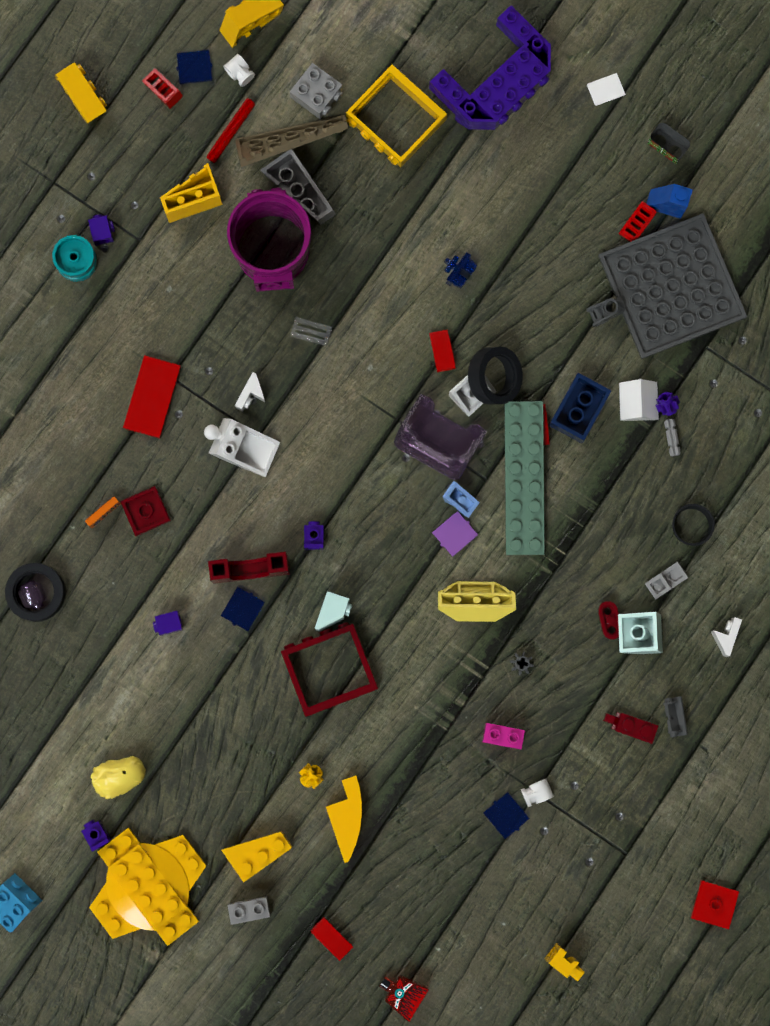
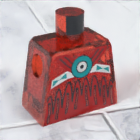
M401 975L397 977L395 982L384 977L379 985L380 988L388 992L385 1001L408 1022H410L429 990L426 985Z

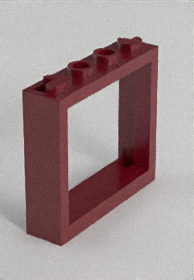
M348 622L340 624L335 631L331 632L330 629L320 632V636L313 639L312 636L302 639L301 644L296 646L294 643L288 644L281 651L305 717L378 690L353 624L349 625ZM350 632L370 684L308 707L289 655Z

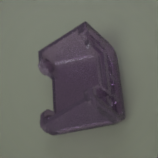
M420 394L401 424L394 439V444L399 450L453 480H459L485 437L487 430L476 424L469 425L467 429L435 412L433 400Z

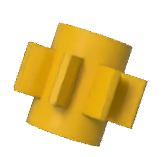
M308 763L299 771L301 775L300 782L305 787L309 788L312 786L315 789L324 780L322 778L323 772L317 765L311 766Z

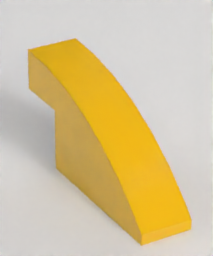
M357 775L342 780L348 799L326 806L344 863L348 862L352 856L361 827L362 799Z

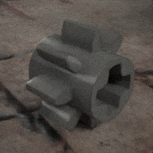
M523 652L522 656L519 657L515 653L516 659L510 660V663L514 664L511 671L518 670V676L522 674V671L529 674L528 667H534L529 662L532 656L527 658L525 657V652ZM521 658L524 659V663H527V666H524L522 669L517 664V661H520Z

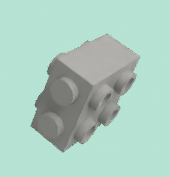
M312 63L291 89L290 98L321 119L323 115L327 116L333 102L339 101L342 97L343 86Z

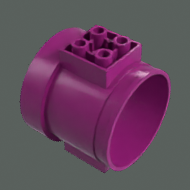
M272 188L270 191L255 189L251 193H247V197L234 208L228 221L227 238L230 250L244 273L254 280L256 292L294 289V278L301 273L308 260L311 244L309 218L303 207L295 199L287 195L286 190H282V188ZM277 216L293 222L301 230L304 236L303 247L298 256L282 268L267 270L255 267L248 263L239 253V243L242 234L254 221L264 217Z

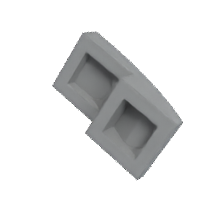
M676 562L646 582L645 585L656 600L689 577L680 563Z

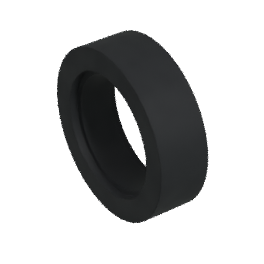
M486 347L479 350L473 356L468 368V382L473 395L480 402L488 405L506 404L511 402L519 393L523 372L521 363L512 350L506 347ZM494 357L502 362L506 374L504 387L497 394L489 390L485 380L486 366Z
M29 563L20 566L10 575L5 587V598L12 612L22 619L33 622L45 621L56 615L63 606L66 596L65 584L61 576L51 567L41 563ZM31 574L45 575L49 578L54 588L52 601L46 608L39 611L25 609L20 604L17 596L20 582Z

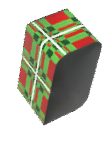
M665 123L657 125L647 143L675 164L678 163L690 147L689 140ZM656 135H663L666 138L665 146L661 147L653 141ZM671 146L680 147V157L676 158L668 152Z

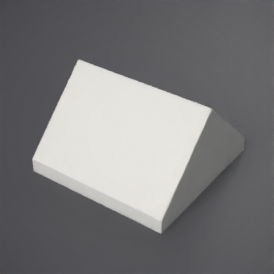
M468 375L449 391V397L468 417L483 404L473 395L469 386ZM485 376L486 384L489 390L493 393H496L497 391L494 389L488 378Z
M638 379L619 383L620 421L659 420L658 410L655 406L657 404L656 399H658L657 382Z

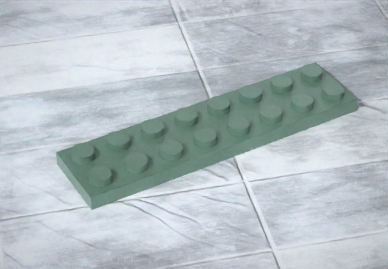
M543 401L509 402L504 404L506 555H545Z

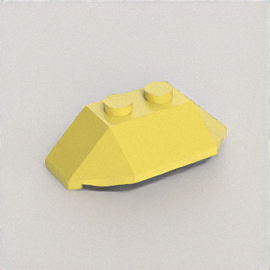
M457 581L447 586L444 590L438 591V610L455 621L496 622L516 610V595L514 591L508 590L497 582Z

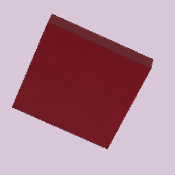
M156 486L120 501L135 536L171 522Z

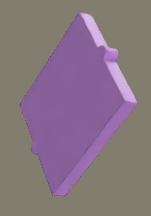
M458 511L432 532L441 543L440 546H444L452 557L478 536L469 525L470 522L466 521Z

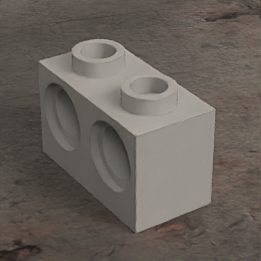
M268 896L233 902L227 905L231 925L271 916Z

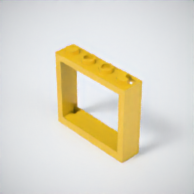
M391 65L346 112L347 123L351 127H357L361 131L360 134L367 141L370 139L380 153L384 152L388 155V160L393 165L398 164L402 167L447 120V113L394 65ZM390 80L395 82L436 119L401 157L356 117Z

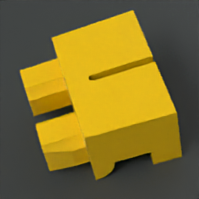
M556 943L544 959L566 978L570 975L576 981H579L585 973L578 966L579 962L574 957L566 959L564 956L567 952Z

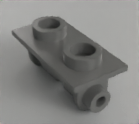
M682 696L664 699L665 703L663 705H665L666 716H668V734H670V737L688 735Z

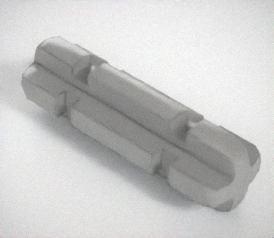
M667 419L664 424L665 429H667L668 446H670L669 453L670 456H678L681 452L680 447H678L679 440L677 429H675V419Z

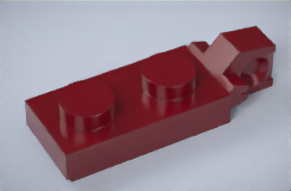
M616 712L615 716L605 713L603 721L612 724L611 729L616 732L653 744L658 725Z

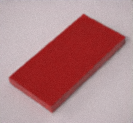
M144 355L123 429L161 438L181 365Z

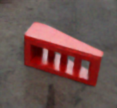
M156 68L142 80L169 109L183 97L181 92ZM157 77H159V79H158L153 85H151V83H152Z
M642 201L618 234L629 242L638 239L655 217L657 211ZM640 210H642L643 212H645L646 214H648L649 217H647V216L644 215L642 212H640ZM636 216L640 217L642 220L645 221V223L643 224L642 222H640V221H639L638 219H636L635 217H636ZM633 222L634 224H636V225H637L638 227H640L641 229L638 230L637 228H635L634 226H632L631 223ZM628 228L636 234L635 237L628 233L626 229Z

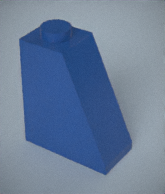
M677 184L654 188L650 190L646 204L657 212L681 219L688 207L693 189Z

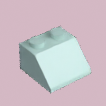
M327 591L315 630L320 632L344 620L345 615L349 616L352 604L349 603L350 599Z
M657 612L618 614L620 653H663L661 614Z

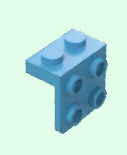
M15 873L0 886V924L8 932H13L25 917L43 901Z

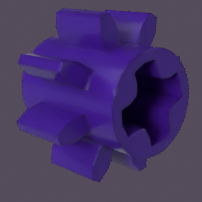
M664 392L656 399L657 404L655 406L658 412H662L663 415H673L679 409L678 404L680 401L678 396H674L672 392Z

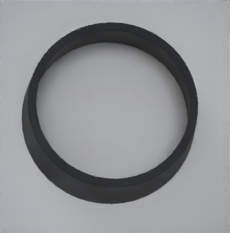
M687 504L681 507L675 513L672 522L676 538L682 543L691 546L701 545L708 541L715 527L714 518L710 511L699 504ZM684 510H698L708 520L709 528L707 535L697 543L683 541L675 531V520Z

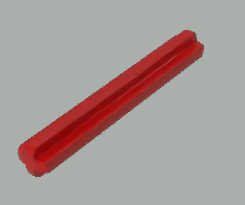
M249 98L244 101L207 154V159L210 162L215 163L254 108V101Z

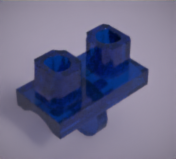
M467 252L458 264L456 263L459 257L456 255L452 260L449 258L444 260V263L447 265L444 271L449 273L453 269L446 279V284L450 287L453 284L461 289L467 281L465 277L460 275L462 270L464 269L472 275L477 268V264L471 260V255Z

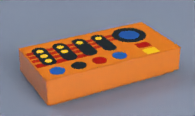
M112 497L87 518L85 522L90 528H93L121 503L116 497Z

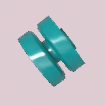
M69 235L60 239L54 246L52 252L53 263L65 279L73 282L84 281L95 272L97 255L90 242L84 237Z

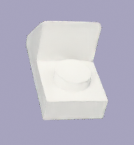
M254 372L251 374L235 404L236 409L242 412L251 405L253 400L251 396L265 402L257 375Z
M734 617L731 618V621L728 620L724 629L727 632L726 634L714 630L711 631L722 655L725 657L731 655L742 619Z

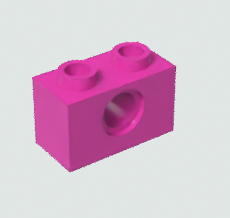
M485 723L482 742L522 749L525 730Z

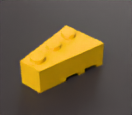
M243 0L239 5L231 6L225 11L226 14L219 31L233 48L237 45V40L242 36L249 37L252 29L258 26L262 28L279 16L284 4L281 0Z
M74 62L55 74V78L60 82L85 122L89 123L106 112L105 107L107 104L101 96L98 98L94 91L97 89L92 81L89 80L87 82L83 76L86 72L80 64L76 65Z
M208 163L199 172L190 175L189 179L181 185L178 184L160 197L169 223L223 205Z
M280 831L224 848L221 851L244 883L289 851L293 846L284 833Z

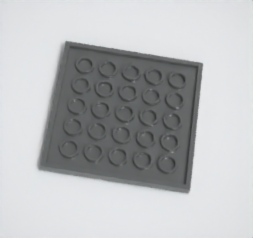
M704 213L598 255L615 298L621 299L625 303V310L622 315L641 360L747 318Z

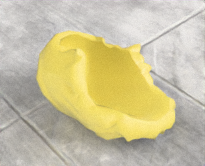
M135 756L120 760H108L93 768L91 775L92 785L100 797L113 799L139 785L144 780L146 769L143 762Z

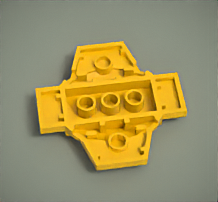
M127 828L97 851L108 866L105 885L89 908L112 939L139 929L154 930L168 946L199 922L188 907L189 891L207 865L184 835L153 845L140 843L131 829Z

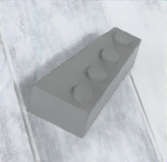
M292 149L261 169V172L278 188L286 190V194L295 199L320 225L336 215Z

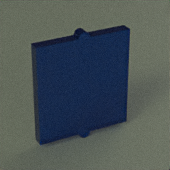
M209 50L177 53L178 66L176 70L179 73L180 84L212 81L211 68L213 65L210 62Z
M237 587L221 616L232 622L234 626L237 625L249 631L265 602L253 596V593H248Z
M508 792L498 801H494V804L483 812L504 839L509 837L514 831H519V827L530 819Z

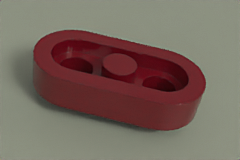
M610 601L600 604L598 616L604 637L614 640L619 637V613L617 606ZM605 608H609L611 610V613L609 615H606L604 613ZM609 627H614L615 632L613 634L608 632Z

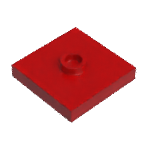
M700 880L690 918L729 930L739 891Z

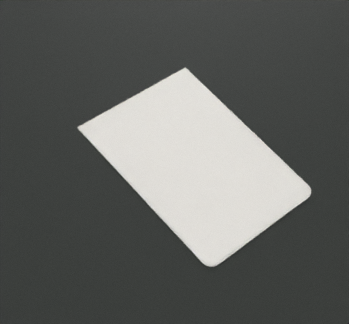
M617 73L587 84L596 106L626 95Z

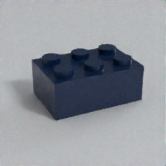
M577 373L549 426L582 444L611 390Z

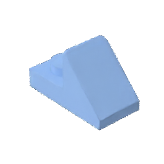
M455 481L452 482L442 496L446 503L455 507L468 518L480 503Z

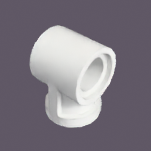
M239 54L235 55L223 66L233 80L237 79L241 87L247 85L255 76L253 71L248 70V64Z
M547 778L529 785L528 789H520L528 807L532 806L531 804L535 802L538 804L554 797Z

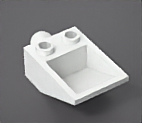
M223 418L219 429L215 425H208L204 429L205 437L209 440H214L209 454L266 477L280 444L279 441L233 419Z

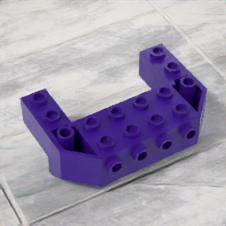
M512 6L508 7L497 18L496 26L519 49L471 95L444 69L430 81L429 89L455 114V120L467 129L495 130L500 124L503 125L513 112H517L527 99L532 98L536 90L543 87L550 80L551 44Z

